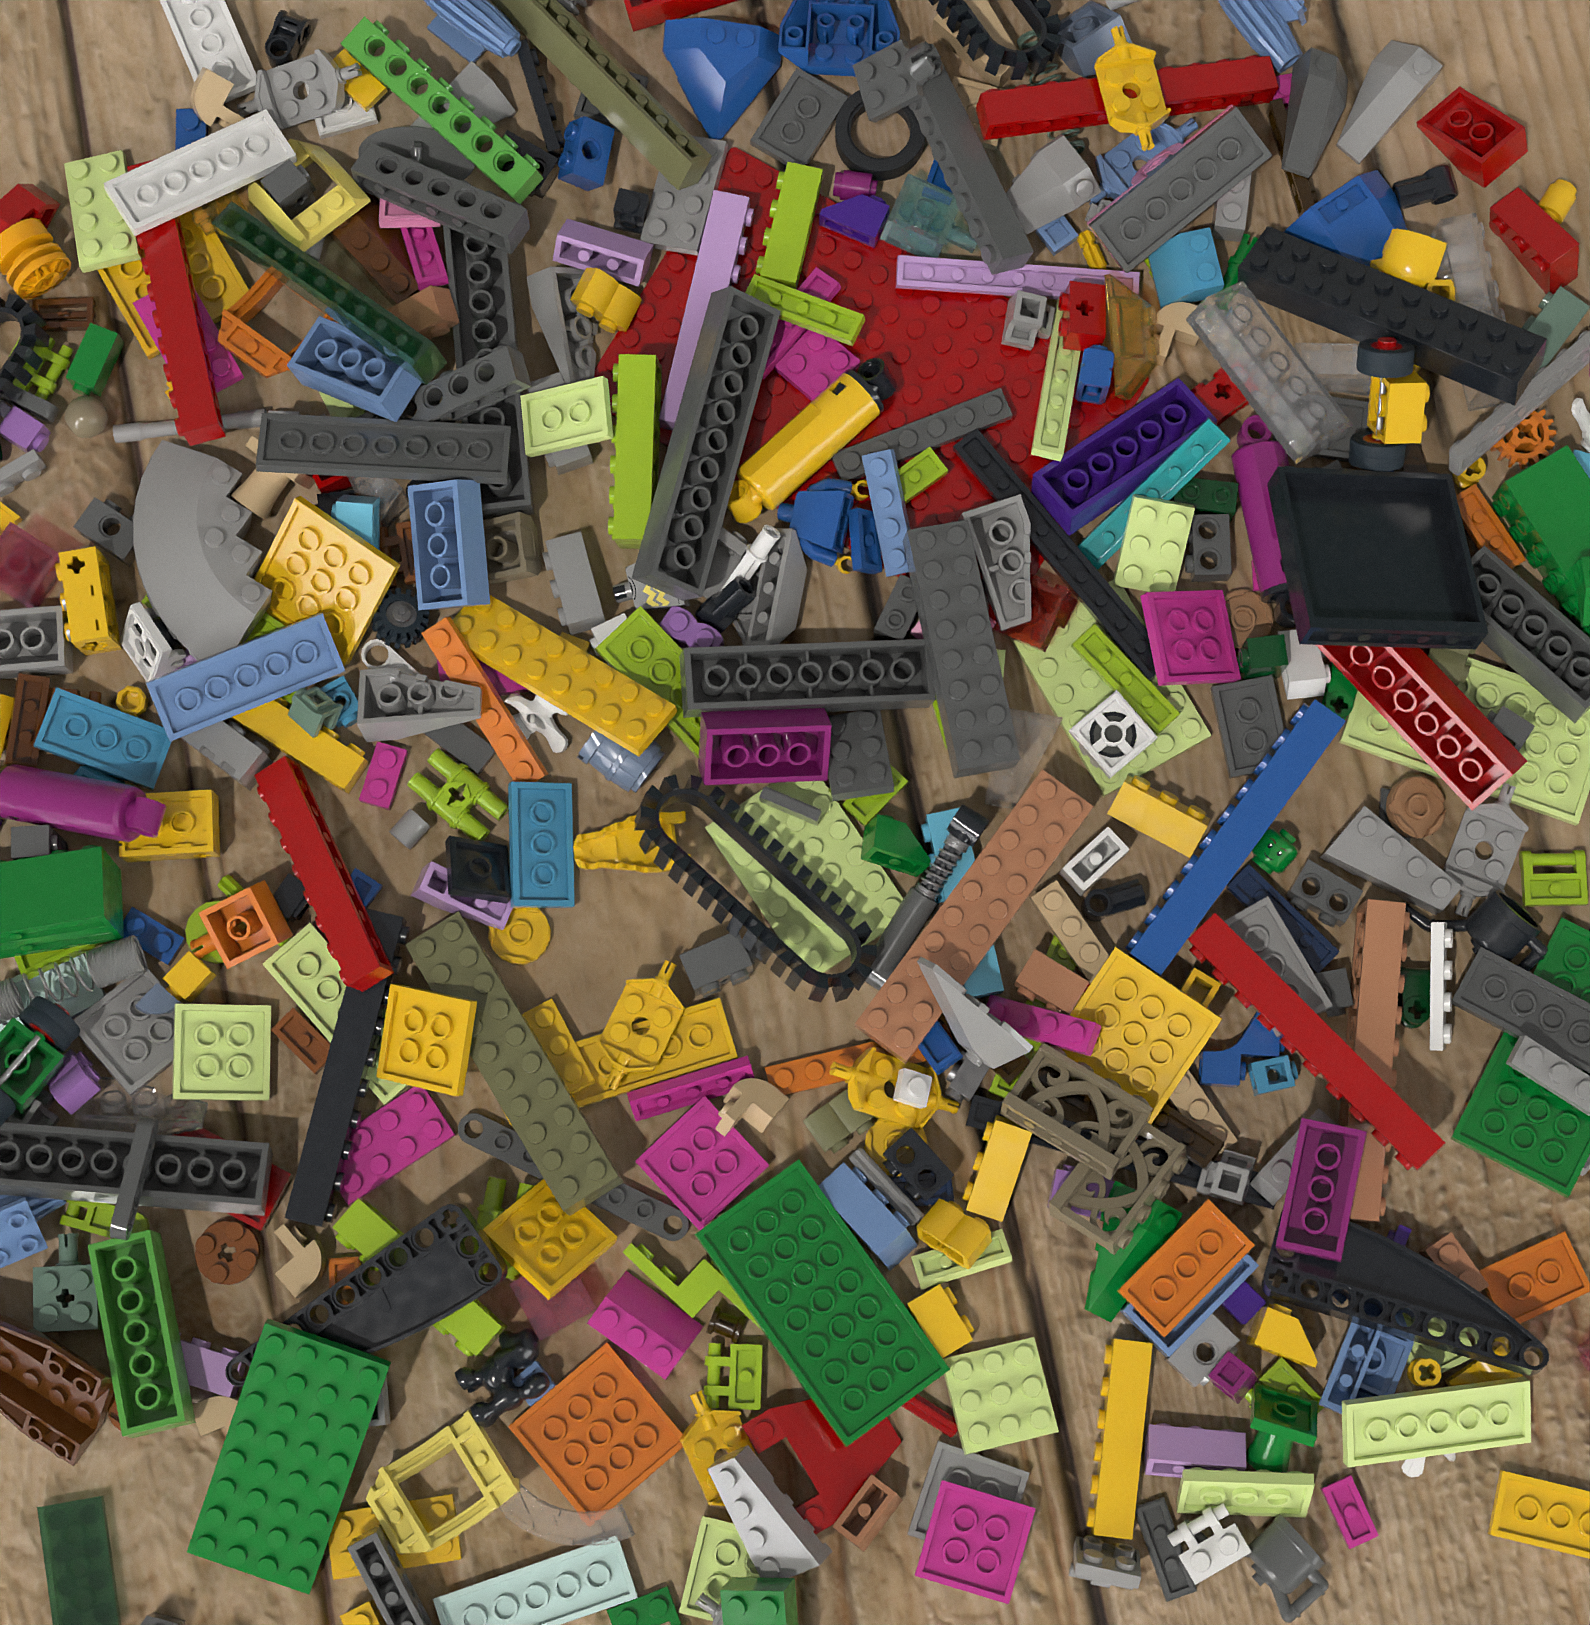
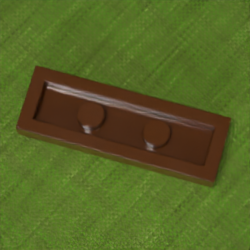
M24 673L17 674L4 765L11 763L37 768L39 749L34 747V743L45 717L50 677Z

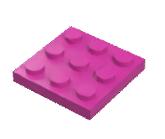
M1223 590L1146 592L1140 596L1158 686L1228 683L1241 679Z
M705 1096L635 1161L699 1231L769 1166L734 1127L725 1137L715 1129L722 1118L718 1115L719 1111Z
M941 1479L914 1575L1009 1604L1036 1508Z

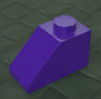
M861 194L823 208L819 214V225L875 248L889 218L890 206L880 197L874 195L868 197Z

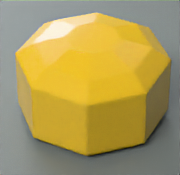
M126 686L118 692L116 705L121 712L138 717L146 711L148 698L139 687Z

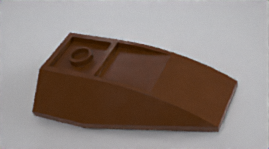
M0 1313V1413L32 1441L39 1443L58 1458L74 1466L104 1422L114 1392L112 1378L49 1336Z

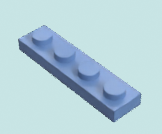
M894 449L863 455L862 460L886 577L909 573L903 539L906 531L910 529Z

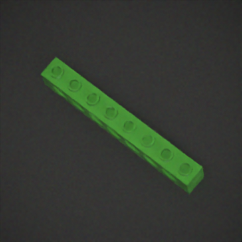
M364 16L340 44L511 199L521 204L544 179L537 171L540 165L528 154L522 157L515 150L518 148V145L506 134L502 138L494 132L497 127L486 116L483 115L479 119L473 113L476 108L467 99L461 96L458 100L453 96L451 92L454 89L442 77L438 80L434 79L430 75L433 70L422 59L418 58L415 62L409 56L411 50L399 39L395 42L389 39L387 35L390 32L378 20L372 23ZM385 47L383 54L374 56L378 48ZM400 66H407L403 74L396 75V71ZM428 84L426 92L418 95V88ZM450 104L449 109L445 113L438 114L441 105ZM464 123H471V127L467 132L459 133L460 127ZM493 142L492 148L489 151L481 152L483 144ZM514 161L515 163L511 170L502 171L506 162Z

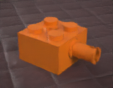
M263 880L199 912L198 914L208 933L191 940L190 948L193 950L203 945L202 949L193 953L199 959L217 950L226 968L229 969L294 935L266 881Z

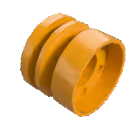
M30 218L22 220L0 234V272L2 275H7V282L22 299L37 298L49 292L70 271L72 262L63 253L57 243H53V237L39 219Z

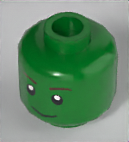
M1268 828L1253 848L1252 853L1254 856L1252 860L1270 875L1273 872L1283 873L1298 856V849L1293 845L1297 839L1284 828L1279 832L1273 828Z

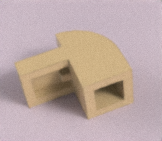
M205 67L201 69L191 91L192 107L198 118L211 127L216 117H219L220 119L217 124L224 128L245 119L223 106L234 84Z
M1175 302L1163 307L1155 315L1149 330L1156 333L1149 349L1150 352L1154 353L1151 363L1163 366L1172 339L1196 346L1208 309L1186 302Z
M757 1078L740 1080L733 1085L723 1100L725 1106L718 1113L722 1119L715 1129L725 1137L739 1120L744 1118L759 1132L763 1133L779 1115L789 1098L764 1080Z
M283 1224L274 1233L294 1257L278 1270L275 1275L295 1298H301L322 1278L326 1268V1254L319 1240H313L306 1246L304 1242L307 1240V1237L296 1225L291 1228L289 1225Z
M214 1396L193 1404L196 1425L200 1435H209L223 1428H226L228 1432L239 1398Z

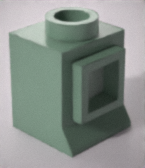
M317 686L309 690L300 688L292 697V705L288 716L311 737L315 738L318 736L323 723L330 730L335 728L343 705L336 704Z

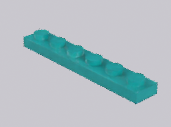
M1208 417L1114 508L1077 547L1098 570L1121 548L1133 494L1170 500L1231 439Z

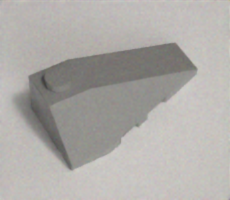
M1391 40L1371 62L1336 146L1359 165L1435 82L1443 65L1419 46Z
M1061 134L1034 153L1030 158L1031 162L1021 175L1017 174L1013 179V185L1008 189L1006 195L1025 234H1028L1079 208L1101 193V190L1089 166L1065 136Z
M550 266L527 276L531 306L565 384L594 378L596 352L593 349V336L598 334V324H595L594 316L589 318L580 314L576 310L577 306L570 300L585 270Z
M1021 494L963 512L958 521L968 520L981 582L1001 631L1030 622L1031 523Z
M394 668L360 670L357 726L366 742L398 740L481 718L482 689L480 687L449 680L444 682L428 679L426 675H409L401 673L399 669Z
M919 958L917 963L957 1042L967 1050L965 1053L967 1059L978 1067L983 1063L995 1069L1031 1051L1033 1046L1005 1021L1001 1022L995 1016L988 1013L990 1009L969 994L964 996L967 990L937 964L925 958Z

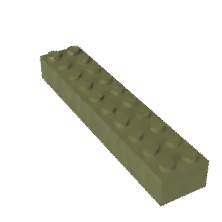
M459 911L405 944L433 992L477 1001L469 1054L562 1210L571 1216L624 1182L461 913Z

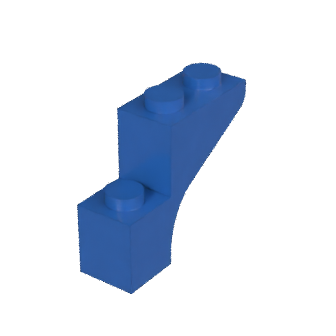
M1256 1011L1233 1047L1215 1052L1202 1051L1199 1054L1198 1084L1203 1086L1238 1087L1240 1081L1245 1080L1246 1062H1241V1057L1264 1059L1279 1057V1052H1284L1285 1047L1279 1042L1282 1036L1277 1038L1273 1030L1269 1032L1256 1019L1259 1015Z

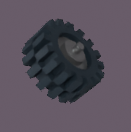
M396 588L395 594L388 590L374 614L371 622L373 623V632L377 631L376 637L379 641L385 638L384 644L387 646L394 642V648L400 649L401 644H404L405 648H410L411 642L416 645L419 643L420 637L423 638L421 633L427 629L429 610H418L417 593L412 597V590L406 589V594H401V588Z

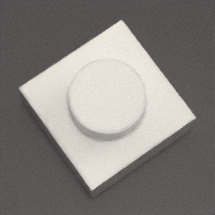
M907 1068L900 1069L893 1100L919 1109L927 1107L932 1077Z

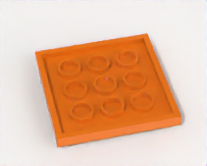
M608 1342L508 1426L589 1527L683 1448L680 1441L683 1435L681 1430Z

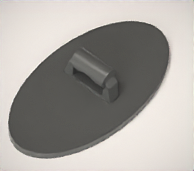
M393 127L375 132L361 143L358 151L360 157L369 143L379 147H387L393 153L405 158H413L419 164L431 169H439L445 175L457 180L466 179L472 173L475 166L437 131L422 127Z

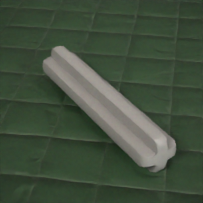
M862 1148L857 1149L849 1157L850 1161L911 1226L922 1219V1212Z

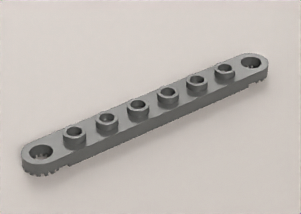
M477 1113L468 1114L460 1120L458 1134L462 1141L541 1180L544 1179L515 1131ZM477 1120L481 1122L483 1132L478 1138H469L465 1132L468 1122ZM624 1183L591 1202V1204L668 1241L682 1239L689 1229L688 1218L680 1210ZM670 1216H677L682 1221V1229L677 1234H669L664 1229V1222Z

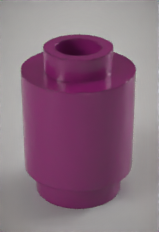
M844 170L843 173L836 172L833 196L840 197V200L843 201L861 194L868 197L870 195L876 196L878 181L872 180L873 174L850 170Z

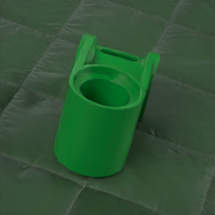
M1330 662L1331 681L1326 683L1321 704L1346 720L1353 709L1357 689ZM1334 703L1338 704V709L1341 710L1340 713L1335 712V707L1332 706Z

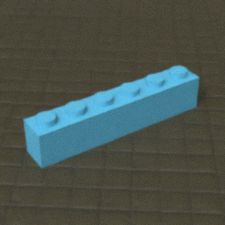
M959 808L927 814L925 818L926 823L921 824L924 842H930L933 854H928L931 859L930 863H934L936 860L934 856H938L941 852L939 848L944 847L945 843L943 841L949 835L946 829ZM972 846L968 847L966 853L961 854L962 858L957 860L958 866H953V873L948 874L949 880L944 881V887L939 889L938 903L945 902L974 863L975 858ZM994 945L963 987L967 990L964 996L969 994L977 999L1003 993L1004 987Z

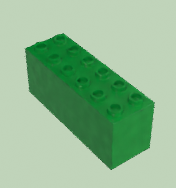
M1566 445L1506 480L1491 498L1495 512L1501 518L1504 517L1509 524L1510 535L1515 542L1521 543L1527 552L1525 556L1528 563L1533 569L1537 568L1543 577L1542 583L1544 588L1550 595L1554 594L1558 600L1560 612L1590 638V626L1581 627L1572 566L1581 557L1590 556V478L1569 446Z
M87 845L80 850H56L51 852L50 855L21 858L13 861L0 860V959L124 938L121 869L102 846Z

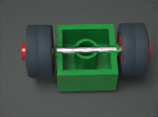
M36 996L21 1012L19 1018L23 1024L12 1018L0 1032V1127L15 1109L23 1114L63 1066L64 1055L60 1052L65 1051L80 1033L79 1026L70 1017L69 1012L65 1008L41 996Z

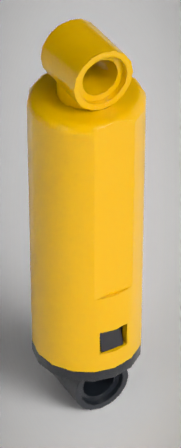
M872 358L865 361L858 368L857 373L851 369L843 372L737 468L736 473L739 480L733 483L727 508L737 522L748 523L753 521L761 513L762 506L768 510L776 509L884 411L882 401L892 396L897 388V383L882 359Z

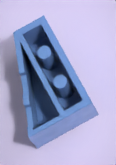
M843 1162L818 1186L845 1223L853 1229L866 1246L891 1271L918 1246L906 1229L910 1224L898 1211L892 1214L885 1207L889 1202L877 1188L872 1192L867 1188L865 1183L868 1179L856 1166L851 1170Z

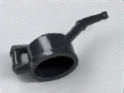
M1497 888L1488 895V898L1468 919L1430 920L1406 903L1405 912H1409L1410 919L1426 932H1431V922H1447V929H1453V932H1468L1472 937L1470 939L1474 946L1472 950L1476 955L1480 947H1483L1507 961H1511L1527 945L1531 952L1517 966L1530 971L1540 960L1545 958L1548 952L1546 945L1537 938L1543 931L1539 923L1518 902Z

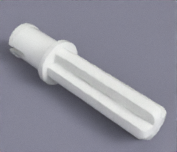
M770 525L763 526L762 531L754 542L747 545L745 555L720 591L737 576L749 581L760 564L768 560V553L775 542L781 537L776 528Z

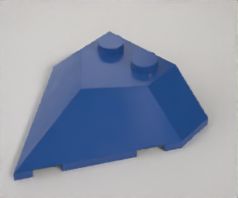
M708 18L666 20L662 52L678 77L677 81L698 121L702 123L708 137L721 140L779 69L781 63V54L778 52L779 35L761 26Z

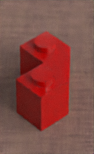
M18 183L0 199V234L13 224L30 218L39 219L47 229L60 203L34 184Z

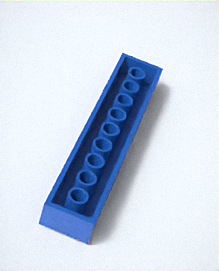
M1316 699L1310 706L1305 703L1301 706L1289 722L1294 726L1293 729L1290 731L1285 728L1271 747L1276 751L1274 755L1271 756L1267 753L1253 773L1258 777L1255 781L1249 778L1235 796L1239 803L1236 807L1230 804L1216 822L1221 826L1217 832L1212 829L1198 847L1203 851L1201 855L1197 857L1193 854L1180 873L1185 877L1181 882L1175 879L1162 896L1166 903L1162 908L1156 905L1143 922L1148 926L1144 933L1138 930L1125 947L1129 951L1128 955L1159 976L1162 975L1346 722L1344 719Z

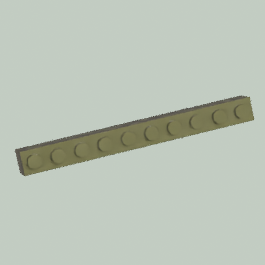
M491 0L530 39L531 43L589 99L590 103L596 106L609 122L664 175L671 185L677 190H681L699 182L712 156L557 0Z

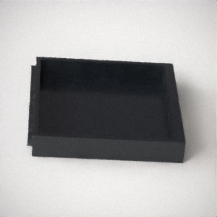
M1277 467L1268 481L1267 487L1299 644L1477 649L1488 635V629L1451 474L1352 470L1350 468Z

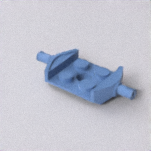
M1190 118L1179 128L1174 129L1162 123L1157 128L1151 130V136L1155 145L1151 150L1146 149V151H1143L1139 136H1135L1133 133L1103 156L1099 154L1096 157L1095 164L1101 193L1090 199L1089 204H1096L1105 196L1107 198L1111 197L1114 200L1132 186L1131 180L1137 173L1133 168V162L1136 160L1148 162L1169 146L1176 143L1183 144L1184 138L1198 129L1197 123H1193L1194 119Z

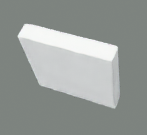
M304 83L307 94L309 95V86L306 83ZM346 93L341 110L315 118L321 139L378 124L374 106L366 112Z

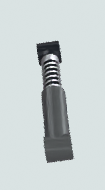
M962 804L946 829L949 835L943 841L945 843L944 847L939 848L941 852L938 856H934L936 860L934 863H930L931 868L929 871L925 870L927 874L924 878L921 877L922 882L917 883L916 887L911 886L876 943L877 957L870 967L873 970L865 981L867 984L878 991L884 985L937 906L938 901L936 899L940 895L939 889L944 887V881L949 880L948 874L953 873V866H958L957 860L962 858L961 854L966 853L969 846L976 844L988 825L989 819L965 804Z

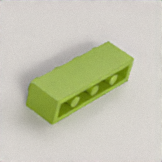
M787 162L785 172H779L776 189L780 190L778 200L773 199L769 217L774 219L772 228L766 227L763 245L767 246L765 257L759 256L756 274L797 290L822 186L823 169Z

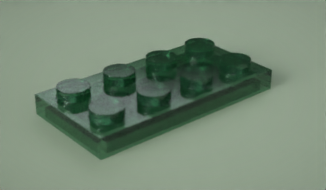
M104 1495L37 1507L53 1625H122Z

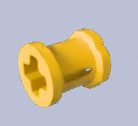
M1479 458L1468 467L1473 470L1471 476L1465 474L1467 469L1459 476L1452 473L1454 483L1459 488L1467 489L1477 484L1484 476L1486 464L1482 458Z
M1417 1358L1409 1363L1407 1376L1411 1383L1416 1386H1435L1442 1376L1440 1372L1441 1367L1431 1358ZM1429 1366L1427 1373L1430 1375L1429 1379H1420L1419 1377L1422 1373L1418 1370L1419 1367Z

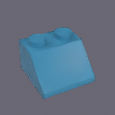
M1210 227L1180 233L1170 238L1148 256L1160 309L1175 302L1191 303L1220 297L1224 281Z

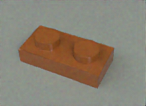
M292 1008L271 1031L317 1075L325 1067L331 1044L295 1008Z

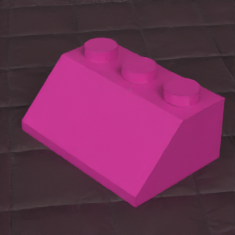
M628 1271L622 1275L587 1322L588 1325L665 1380L668 1379L704 1327Z

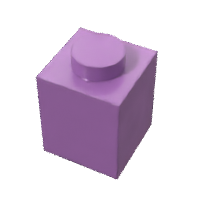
M15 405L1 422L0 435L25 453L32 449L36 452H41L49 442L51 432L45 425Z

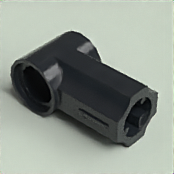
M1447 165L1432 168L1422 176L1395 182L1392 186L1400 210L1429 202L1433 205L1443 204L1453 200L1458 195L1449 166Z
M737 576L716 596L711 595L703 602L694 615L704 624L710 625L721 634L735 619V615L755 598L756 592L747 579Z
M1139 879L1105 889H1094L1082 901V914L1089 921L1097 922L1105 917L1145 906L1146 900L1142 884L1139 882ZM1100 899L1104 904V911H1094L1090 907V900Z

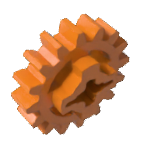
M1545 409L1539 413L1534 410L1526 417L1527 419L1521 421L1506 434V443L1502 438L1490 448L1491 452L1498 450L1501 453L1497 458L1498 461L1507 458L1509 459L1508 467L1511 468L1515 462H1519L1520 469H1524L1528 461L1531 465L1539 462V458L1544 459L1549 455L1547 450H1551L1555 445L1549 439L1553 438L1557 433L1555 430H1549L1548 427L1554 421L1553 419L1545 420L1543 418L1546 413ZM1537 427L1540 431L1541 438L1538 436ZM1521 432L1526 435L1522 439L1518 437V434Z

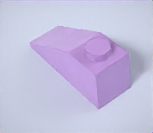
M432 861L422 868L411 893V896L438 909L453 914L459 911L465 918L500 930L504 929L513 909L511 907V899L505 904L449 895L447 868Z

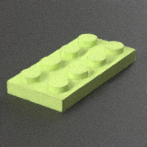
M123 150L64 163L81 271L86 273L141 260V250L136 236L133 235L104 189L105 182L128 172L126 155Z
M1201 1467L1183 1469L1176 1500L1177 1513L1203 1514L1202 1511L1208 1507L1213 1509L1224 1503L1230 1515L1277 1517L1281 1514L1283 1517L1306 1518L1315 1486L1314 1474H1307L1301 1471L1279 1473L1270 1472L1269 1470H1257L1250 1472L1238 1471L1233 1468L1224 1470H1206Z

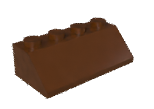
M365 192L371 202L328 235L384 297L395 306L420 291L400 228H380V201L374 195Z

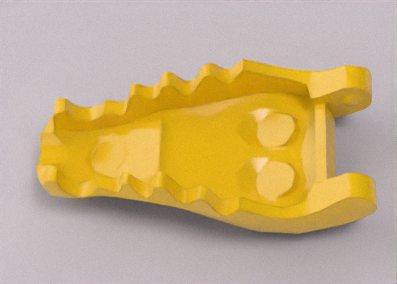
M659 812V821L663 831L677 844L674 825L687 822L686 812ZM636 815L630 816L622 822L604 827L601 831L579 834L576 836L573 845L574 859L581 869L608 868L641 873H660L670 871L674 861L671 859L662 871L654 863L660 849L658 846L644 854L639 846V842L645 830L634 831Z

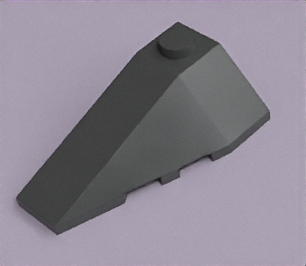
M1311 47L1293 64L1281 168L1283 170L1307 178L1311 176L1346 106L1348 78L1337 56Z

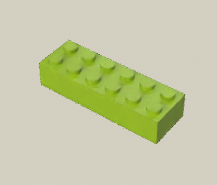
M619 354V364L614 363L613 382L617 384L618 394L612 395V412L616 414L617 425H612L613 439H611V443L615 444L616 455L610 456V473L614 474L615 486L609 487V504H613L614 516H609L608 534L612 535V540L616 542L620 549H640L659 481V417L661 413L662 367L656 355Z
M360 1198L351 1205L332 1227L338 1232L335 1238L347 1249H357L362 1254L359 1260L363 1264L404 1235L399 1228L371 1203ZM400 1247L395 1250V1261L398 1264L404 1265L408 1259L406 1251ZM372 1266V1267L370 1268V1270H372V1271L375 1270V1271L378 1272V1270H379L378 1268H376V1267H374V1266ZM478 1299L433 1325L443 1335H453L457 1339L454 1345L468 1357L473 1355L483 1356L499 1338V1335L508 1328L505 1323Z

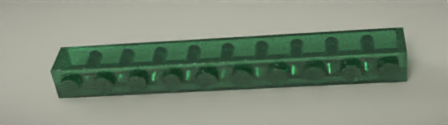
M231 201L212 222V225L227 244L425 385L447 363L432 341Z

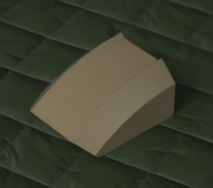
M516 512L483 521L489 584L539 575L543 565L540 560L538 529L531 516L522 512Z

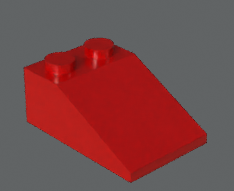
M1460 86L1416 122L1417 127L1464 176L1483 188H1486L1528 152L1526 131L1523 125Z

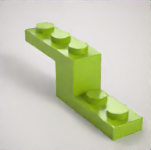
M630 1243L623 1251L639 1269L691 1318L694 1319L720 1291L759 1327L713 1261L709 1263L706 1259H703L684 1281L677 1286L674 1282L678 1277L665 1265L659 1269L651 1261L654 1255L642 1243L638 1247Z

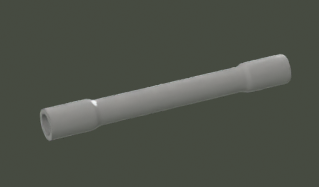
M266 408L222 414L224 429L258 428L261 424L262 413H267ZM174 420L113 425L115 443L178 435Z

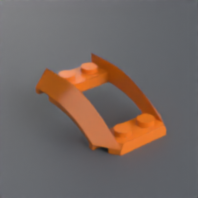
M286 247L282 250V255L274 265L269 266L247 293L229 309H224L221 313L222 319L218 343L265 378L290 370L287 364L302 343L301 341L286 354L246 325L271 301L283 285L325 314L323 318L336 323H340L358 301L356 297Z

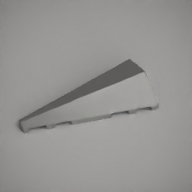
M472 61L450 83L454 89L451 94L458 100L461 96L467 99L476 108L473 113L479 119L484 115L492 123H495L506 117L511 118L516 114L515 109L493 80ZM450 104L441 105L438 114L445 113L449 109ZM420 116L410 126L433 129ZM464 123L460 127L459 133L467 132L471 127V123Z

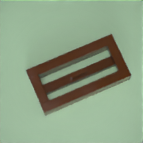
M93 297L32 300V307L39 313L40 309L87 307V311L40 313L45 320L87 319V321L46 322L47 325L42 327L45 332L86 331L90 323L95 324L96 313L94 307H96V301Z

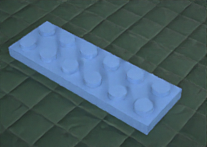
M318 613L147 681L145 684L166 735L171 742L295 692L300 688H305L340 674L345 669L323 613Z

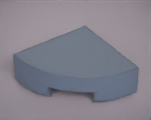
M156 983L135 1007L145 1014H165L173 1012L174 1005L181 1004V1002L160 984Z

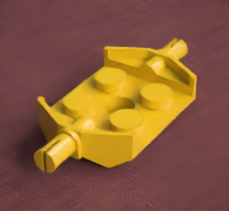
M1115 26L1111 29L1114 47L1098 57L1094 65L1109 125L1119 132L1134 133L1135 136H1139L1142 150H1151L1155 147L1151 130L1161 125L1171 112V108L1166 110L1153 61L1156 51L1128 43L1123 26H1119V28ZM1131 89L1135 91L1137 98H1128L1124 95L1123 90Z
M664 960L663 966L655 978L626 980L623 992L600 1039H597L596 1042L612 1063V1070L604 1086L608 1088L611 1086V1089L616 1091L623 1075H626L627 1072H650L655 1070L684 1010V1006L669 987V980L677 967L674 963L671 962L670 964V961ZM638 1018H645L650 1022V1029L644 1035H637L633 1032L632 1025Z
M876 1047L866 1049L850 1067L837 1062H833L830 1067L832 1069L829 1072L830 1075L843 1078L845 1083H848V1099L853 1109L913 1129H919L924 1127L937 1110L941 1109L956 1114L959 1109L957 1107L959 1102L941 1095L937 1074L931 1066L926 1068L910 1062L904 1064L898 1058L876 1052ZM903 1068L931 1076L932 1082L927 1107L919 1109L894 1101L893 1098L885 1094V1083L891 1082L896 1087L898 1072Z
M699 1390L689 1395L697 1413L695 1414V1419L685 1429L680 1441L708 1505L725 1506L707 1470L714 1463L715 1453L719 1449H724L727 1453H730L747 1445L754 1453L755 1451L742 1427L743 1424L739 1415H742L741 1412L712 1410L708 1406L702 1390Z

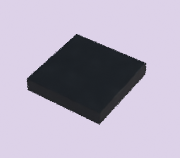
M448 836L445 841L448 894L507 904L511 899L507 845Z

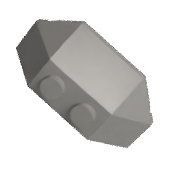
M776 528L781 537L775 542L768 553V560L760 564L749 580L756 592V596L735 615L736 617L733 620L735 628L742 639L743 646L779 644L796 629L807 567L797 532L794 529Z

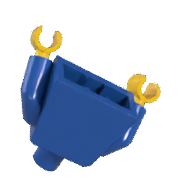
M826 478L810 485L807 491H798L794 505L781 503L778 508L777 518L779 521L789 522V529L796 530L801 550L810 559L830 567L835 565L840 573L849 574L851 572L841 568V562L844 559L852 562L851 557L846 555L838 557L837 553L842 554L849 524L848 510H852L854 499L861 501L869 497V495L859 494L857 488L858 486L868 487L866 480H860L852 484L851 481Z

